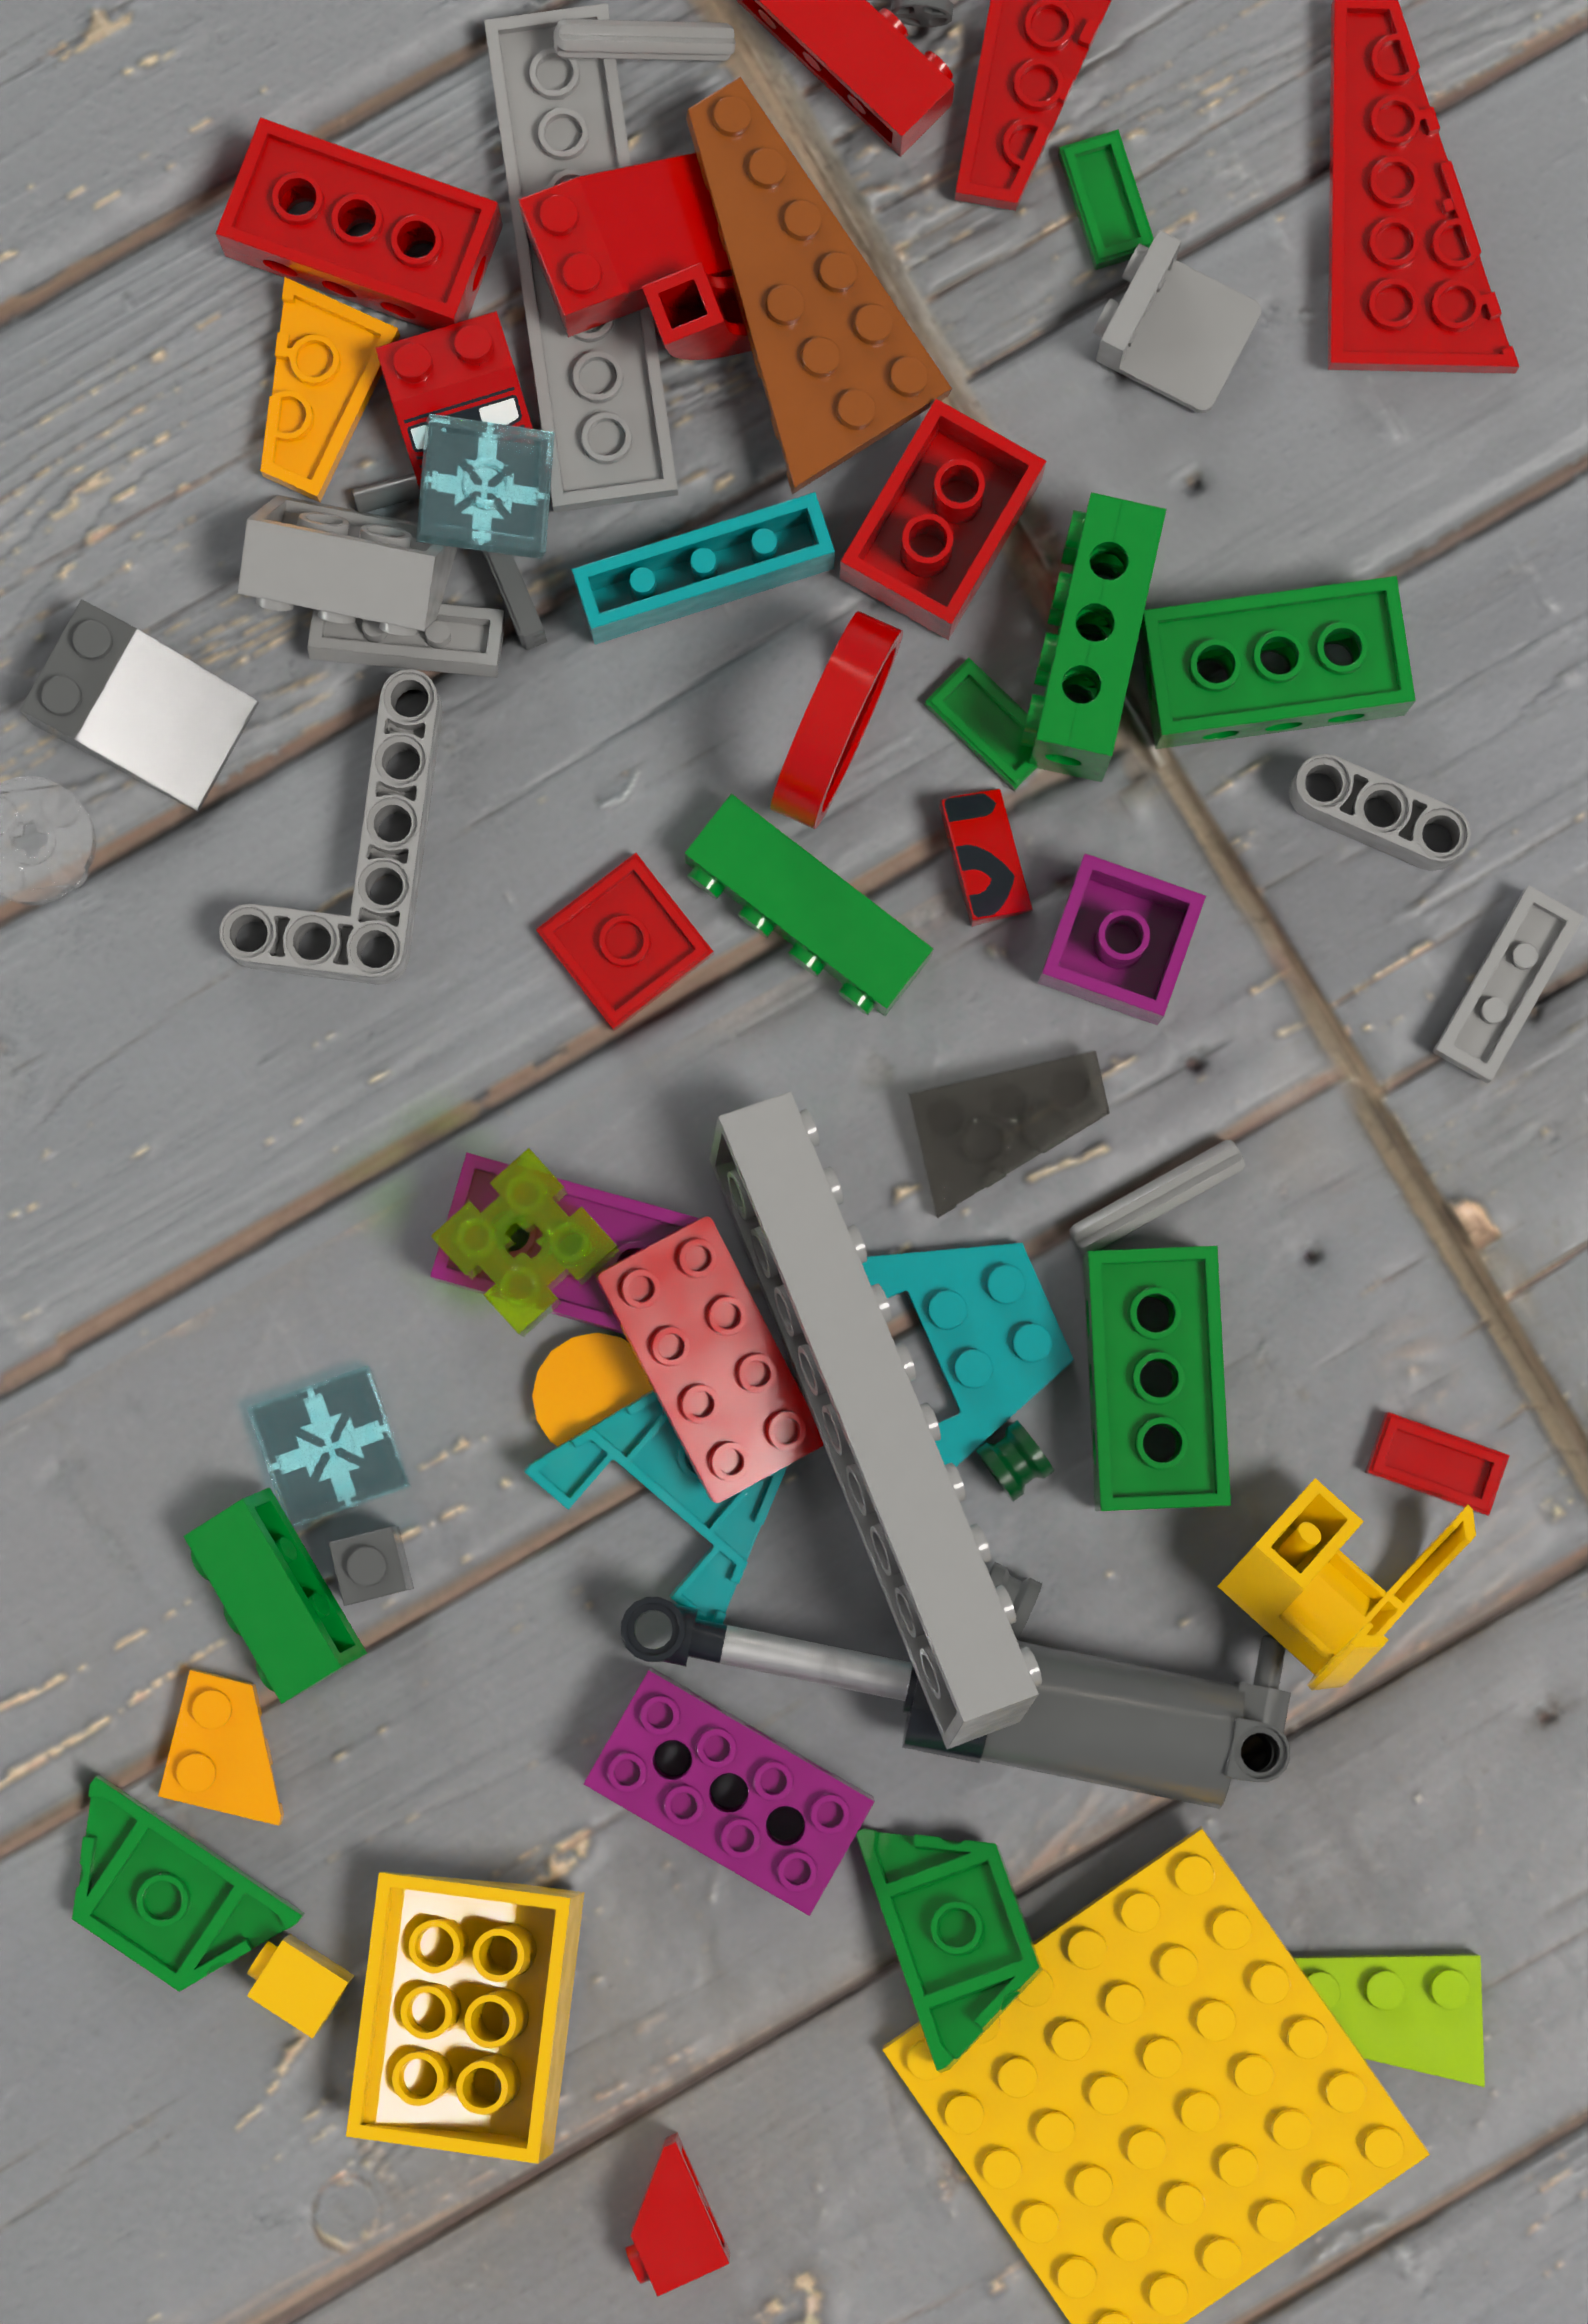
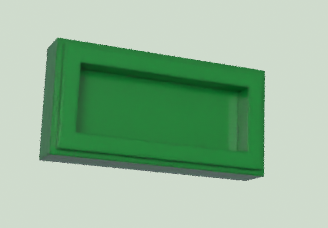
M1119 129L1059 147L1058 157L1094 269L1098 270L1130 260L1139 243L1149 248L1154 237Z
M968 657L925 701L924 705L1015 792L1038 767L1034 764H1029L1032 748L1020 745L1027 713Z

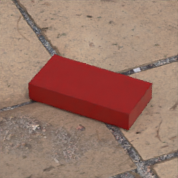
M1386 1412L1365 1473L1462 1508L1469 1505L1473 1508V1512L1489 1516L1510 1455Z

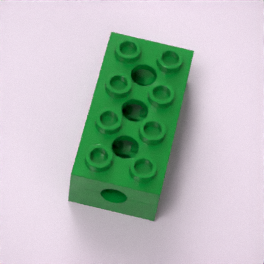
M1091 492L1086 512L1073 510L1061 559V564L1072 566L1071 573L1059 572L1047 624L1059 626L1058 634L1046 632L1034 680V685L1046 688L1044 696L1032 694L1020 743L1022 746L1032 748L1029 764H1034L1039 769L1098 782L1103 781L1114 751L1167 509ZM1096 574L1106 575L1112 580L1102 579ZM1081 634L1093 635L1100 641H1089L1082 637ZM1066 695H1079L1088 703L1073 702Z
M1397 576L1144 610L1139 642L1155 749L1405 716L1416 701ZM1328 644L1343 646L1349 652L1352 664L1340 666L1332 663L1325 655L1324 646ZM1273 652L1283 656L1289 665L1290 672L1285 674L1271 673L1263 666L1260 655ZM1203 661H1214L1220 664L1227 674V680L1221 683H1212L1205 680L1198 672L1197 664Z
M1218 1245L1086 1252L1083 1255L1095 1511L1231 1506ZM1155 1298L1161 1301L1167 1308L1168 1323L1162 1332H1150L1140 1325L1137 1319V1307L1142 1299ZM1147 1362H1159L1166 1366L1171 1374V1388L1161 1398L1149 1395L1141 1386L1140 1373ZM1154 1425L1168 1429L1175 1440V1449L1172 1456L1163 1463L1149 1458L1143 1447L1144 1436Z

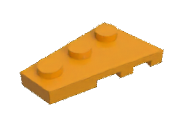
M284 277L280 332H277L275 348L276 365L272 396L269 397L260 471L263 477L317 502H321L383 373L375 348L398 341L400 332L398 328Z

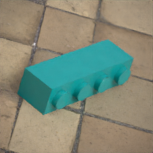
M816 492L592 562L574 568L572 572L585 617L596 645L832 570L835 563V550Z

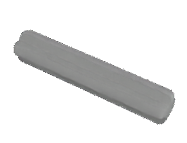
M562 19L554 27L553 33L555 52L562 58L726 61L735 50L734 29L728 23Z
M1225 1140L1077 1222L1069 1230L1071 1238L1082 1255L1088 1251H1098L1239 1173L1246 1166L1244 1158L1232 1140Z

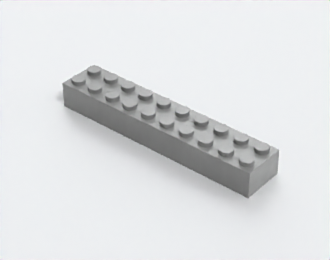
M788 1092L718 1116L709 1161L946 1749H950L1019 1723L1039 1695L1036 1686L1042 1684V1677L1034 1654L1029 1647L1020 1649L1010 1624L1016 1622V1613L1006 1588L1003 1585L994 1586L985 1563L991 1561L986 1537L981 1527L977 1523L969 1525L960 1502L966 1499V1494L960 1474L953 1463L944 1464L935 1441L941 1439V1433L934 1411L927 1402L919 1404L911 1381L916 1380V1371L911 1355L904 1343L895 1345L886 1322L891 1321L892 1316L885 1292L878 1283L870 1285L862 1263L867 1262V1252L862 1236L855 1225L846 1226L838 1205L843 1203V1194L838 1178L831 1167L823 1169L814 1148L819 1146V1136L815 1122L807 1109L798 1110L792 1092Z

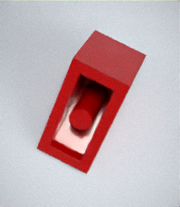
M678 2132L665 2138L633 2223L631 2238L634 2244L625 2247L628 2260L638 2282L643 2284L651 2281L657 2297L730 2263V2250Z

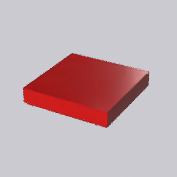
M634 853L536 929L538 935L613 1031L625 1024L714 955V951L637 853Z

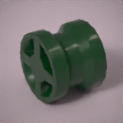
M1018 1420L1006 1428L1005 1437L996 1444L985 1443L976 1450L986 1468L1013 1502L1024 1494L1025 1485L1034 1478L1045 1479L1055 1471L1042 1450Z

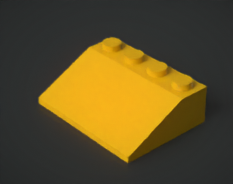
M379 1872L346 2137L539 2164L553 2154L585 1892L517 1883Z

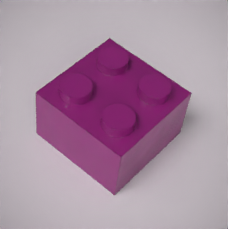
M1085 853L1077 870L1038 984L1158 1025L1168 1007L1206 896Z

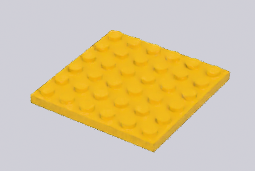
M1202 1825L1035 1940L1033 1944L1042 1971L950 2070L942 2073L936 2070L920 2021L889 2041L882 2049L1071 2324H1184L1430 2155L1427 2147Z

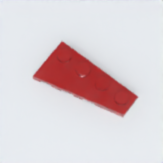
M990 0L954 200L1016 211L1112 0Z

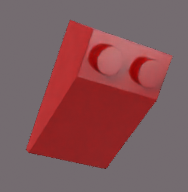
M696 152L579 176L518 199L524 227L568 338L649 307L642 286L702 262L706 273L710 276L728 277L732 275L726 251L724 252L717 230L718 222L709 190H706Z

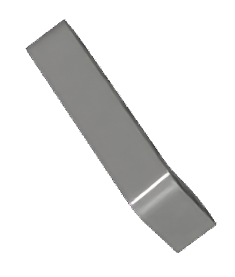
M407 669L392 674L384 683L380 694L350 916L256 904L239 905L231 909L224 916L219 933L220 941L225 951L241 966L255 970L375 985L389 984L396 981L406 971L410 958L443 714L442 701L433 681L423 672ZM409 690H419L428 695V704L425 710L415 717L402 716L396 712L395 708L398 698ZM408 751L420 757L419 768L413 776L398 780L387 774L388 763L394 755ZM401 813L411 819L410 832L404 839L398 842H388L379 837V827L385 817ZM392 875L403 881L401 896L395 902L389 905H380L371 900L370 890L378 878ZM250 922L265 924L268 936L260 949L254 952H244L238 949L236 937L239 930L245 924ZM312 930H323L331 936L329 951L317 960L302 958L299 953V944L303 936ZM380 937L390 939L394 943V954L387 965L380 968H371L363 964L362 951L370 940Z

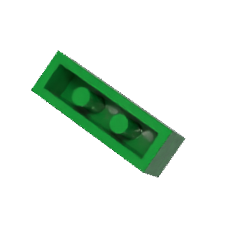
M270 1487L242 1498L183 1536L191 1549V1559L196 1570L203 1578L210 1581L224 1605L223 1611L227 1623L236 1634L242 1636L256 1660V1669L261 1681L269 1690L275 1692L281 1704L309 1690L367 1654Z

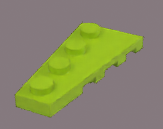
M1481 1955L1293 1956L1364 2059L1485 2087Z

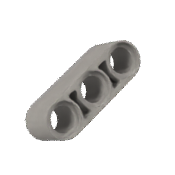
M1329 754L1314 755L1303 763L1290 783V803L1295 811L1304 818L1420 869L1428 871L1443 870L1453 864L1469 845L1471 836L1469 822L1459 810L1340 757ZM1316 773L1328 776L1336 787L1335 799L1321 802L1312 798L1306 790V777ZM1375 798L1387 802L1393 809V825L1382 828L1370 823L1364 814V803L1369 799ZM1438 824L1448 830L1452 838V847L1449 852H1434L1426 846L1422 835L1425 825Z

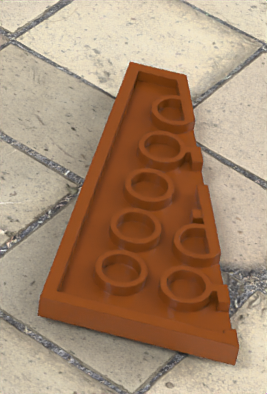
M739 77L688 108L686 120L706 190H709L718 222L717 230L723 251H726L734 279L733 287L758 376L762 378L771 410V422L775 436L780 442L787 467L786 475L791 493L794 494L929 409L935 399L942 401L948 397L952 387L742 78Z

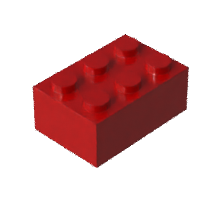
M935 399L841 559L840 579L949 640L1041 483L1047 461L944 402Z

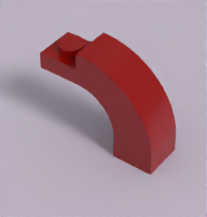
M701 262L642 286L664 346L670 355L683 360H707L751 351L733 287V276H710L706 273Z

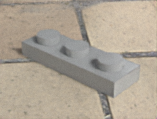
M441 604L438 617L425 631L417 630V634L414 636H399L380 630V622L356 618L353 623H334L319 618L317 616L318 610L313 609L307 646L309 659L498 678L505 629V610Z
M1528 885L1522 892L1432 1052L1485 1083L1491 1082L1585 916Z

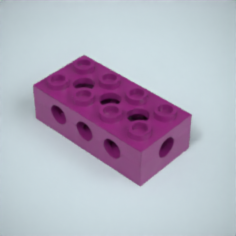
M466 1152L430 1277L438 1282L624 1334L596 1280L597 1273L699 1218ZM512 1218H519L528 1222L530 1236L527 1243L521 1249L516 1251L500 1249L497 1243V1231L502 1223ZM571 1236H583L589 1239L592 1244L590 1260L578 1269L565 1268L560 1265L558 1260V1249L561 1243Z
M652 1667L648 1670L583 1783L590 1789L808 1916L811 1915L875 1802L872 1795ZM676 1740L688 1747L692 1756V1764L687 1771L682 1774L671 1775L659 1768L655 1759L657 1747L663 1742ZM725 1773H733L740 1776L748 1787L749 1793L745 1801L735 1807H725L717 1803L711 1793V1784L718 1776ZM782 1806L797 1809L805 1821L801 1833L788 1840L775 1837L769 1831L766 1822L770 1813Z

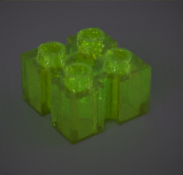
M530 1148L524 1151L490 1182L500 1196L486 1209L480 1212L469 1201L431 1235L432 1239L471 1280L484 1270L494 1281L495 1285L483 1295L522 1337H525L562 1303L551 1290L570 1273L582 1285L620 1251L614 1241L582 1206L570 1217L561 1209L557 1202L568 1193L567 1190ZM520 1228L527 1233L538 1228L543 1235L536 1240V1243L542 1249L532 1259L525 1253H520L515 1258L510 1253L509 1248L515 1244L511 1237Z

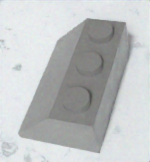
M277 495L247 518L237 594L256 597V605L270 610L290 611L293 610L294 605L318 610L317 616L329 622L347 624L355 622L356 618L380 622L379 629L386 633L399 636H414L417 634V630L425 631L438 617L458 545L419 539L420 523L370 513H359L355 510Z

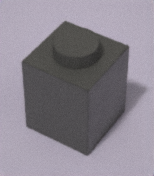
M399 1526L329 1542L344 1606L414 1589Z

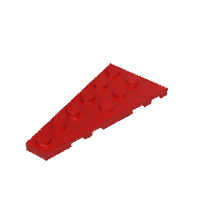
M1333 0L1331 4L1328 370L1515 374L1520 366L1513 346H1509L1500 319L1502 312L1495 291L1491 292L1480 258L1482 251L1452 161L1447 159L1439 135L1440 125L1434 107L1429 105L1419 75L1420 65L1399 1Z

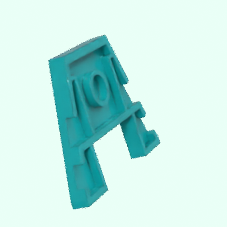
M1023 1243L867 1257V1262L862 1263L870 1285L880 1284L887 1299L903 1292L908 1294L958 1407V1415L938 1423L941 1439L935 1441L945 1465L953 1463L957 1467L1074 1360Z
M651 1390L534 1460L524 1469V1472L569 1510L611 1460L619 1463L712 1544L709 1550L669 1596L678 1605L698 1609L696 1619L723 1624L729 1603L737 1584L740 1583L748 1563V1557L760 1528L764 1525L787 1466L721 1503L712 1502L657 1396Z

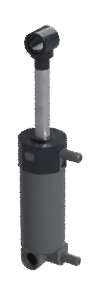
M645 1597L634 1602L626 1610L621 1621V1637L625 1647L634 1657L646 1662H666L686 1666L688 1657L902 1700L904 1701L902 1714L907 1715L902 1748L976 1763L982 1760L1220 1809L1224 1804L1231 1778L1250 1782H1269L1278 1778L1287 1769L1290 1761V1745L1284 1735L1291 1693L1279 1690L1286 1648L1271 1635H1264L1261 1639L1253 1684L1234 1682V1685L1017 1641L1020 1649L1024 1647L1030 1648L1038 1663L1042 1677V1684L1036 1686L1039 1695L1019 1723L946 1749L912 1662L696 1619L698 1609L676 1605L661 1597ZM651 1611H659L666 1614L672 1623L670 1640L664 1646L657 1649H649L642 1646L635 1634L638 1620L644 1614ZM1255 1734L1263 1741L1266 1747V1757L1257 1769L1250 1770L1242 1760L1241 1747L1250 1735Z

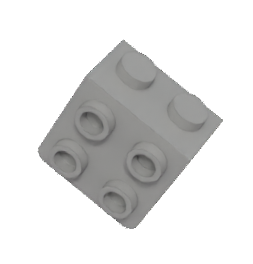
M1158 230L1149 248L1139 243L1131 256L1122 276L1123 279L1131 283L1122 301L1119 303L1110 298L1098 319L1093 333L1102 338L1096 361L1197 413H1206L1214 406L1261 315V307L1256 300L1177 261L1181 240Z

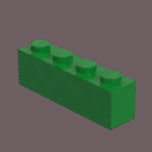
M732 793L684 853L686 864L693 868L687 877L694 884L715 899H718L723 892L743 907L737 915L747 925L768 938L772 931H775L793 945L788 955L794 961L817 977L823 969L843 984L838 993L852 1006L866 1015H869L872 1009L875 1008L882 1015L886 1016L932 957L934 948Z

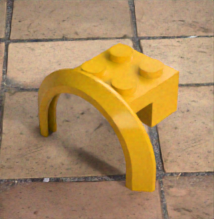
M1315 1478L1217 1587L1314 1674L1307 1684L1312 1691L1343 1687L1388 1642L1389 1639L1384 1636L1386 1632L1435 1578L1474 1539L1476 1529L1473 1508L1467 1505L1386 1592L1340 1551V1548L1364 1521Z

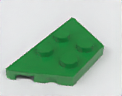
M95 1776L91 1782L88 1795L91 1799L86 1835L82 1839L79 1862L81 1864L80 1881L75 1892L72 1920L177 1991H182L277 1934L289 1929L304 1916L305 1913L102 1776Z
M872 1829L858 1830L856 1837L936 2070L940 2073L945 2072L953 2067L1042 1971L1001 1851L996 1843L944 1840L934 1836L882 1833Z

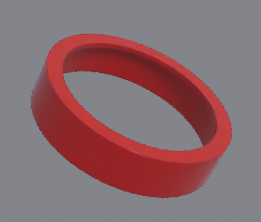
M860 611L854 614L824 669L795 734L772 796L770 805L772 811L812 829H816L819 826L842 784L870 723L897 656L903 637V630Z

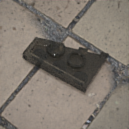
M1095 1050L908 1092L932 1203L937 1218L957 1207V1204L985 1187L988 1188L1000 1181L1008 1173L1034 1157L1049 1151L1110 1113Z

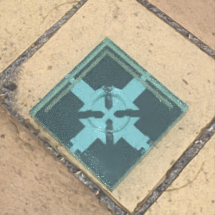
M429 414L425 425L416 542L542 559L546 553L555 432Z
M369 1365L247 1408L279 1504L293 1528L412 1487Z

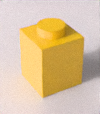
M289 1934L281 1941L279 1946L268 1941L247 1972V1975L256 1980L247 1996L313 2039L321 2030L355 1975L292 1934Z

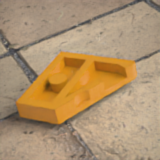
M195 1669L189 1671L158 1797L277 1826L282 1824L284 1812L282 1803H279L271 1767L273 1762L268 1739L263 1731L262 1712L256 1684Z

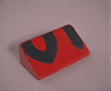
M995 789L940 799L939 809L971 927L1031 912L1033 909L1001 790Z

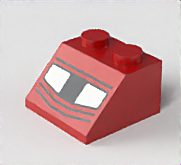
M497 311L375 348L420 491L424 488L429 425L537 441Z

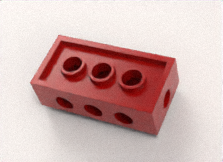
M260 117L215 234L225 256L281 277H286L295 282L426 329L435 330L468 320L501 233L503 222L499 204L496 201ZM298 203H314L313 208L305 214H289L290 210ZM370 223L374 225L371 231L363 236L356 237L347 234L356 224ZM417 244L433 246V249L423 257L413 258L406 255L408 250Z

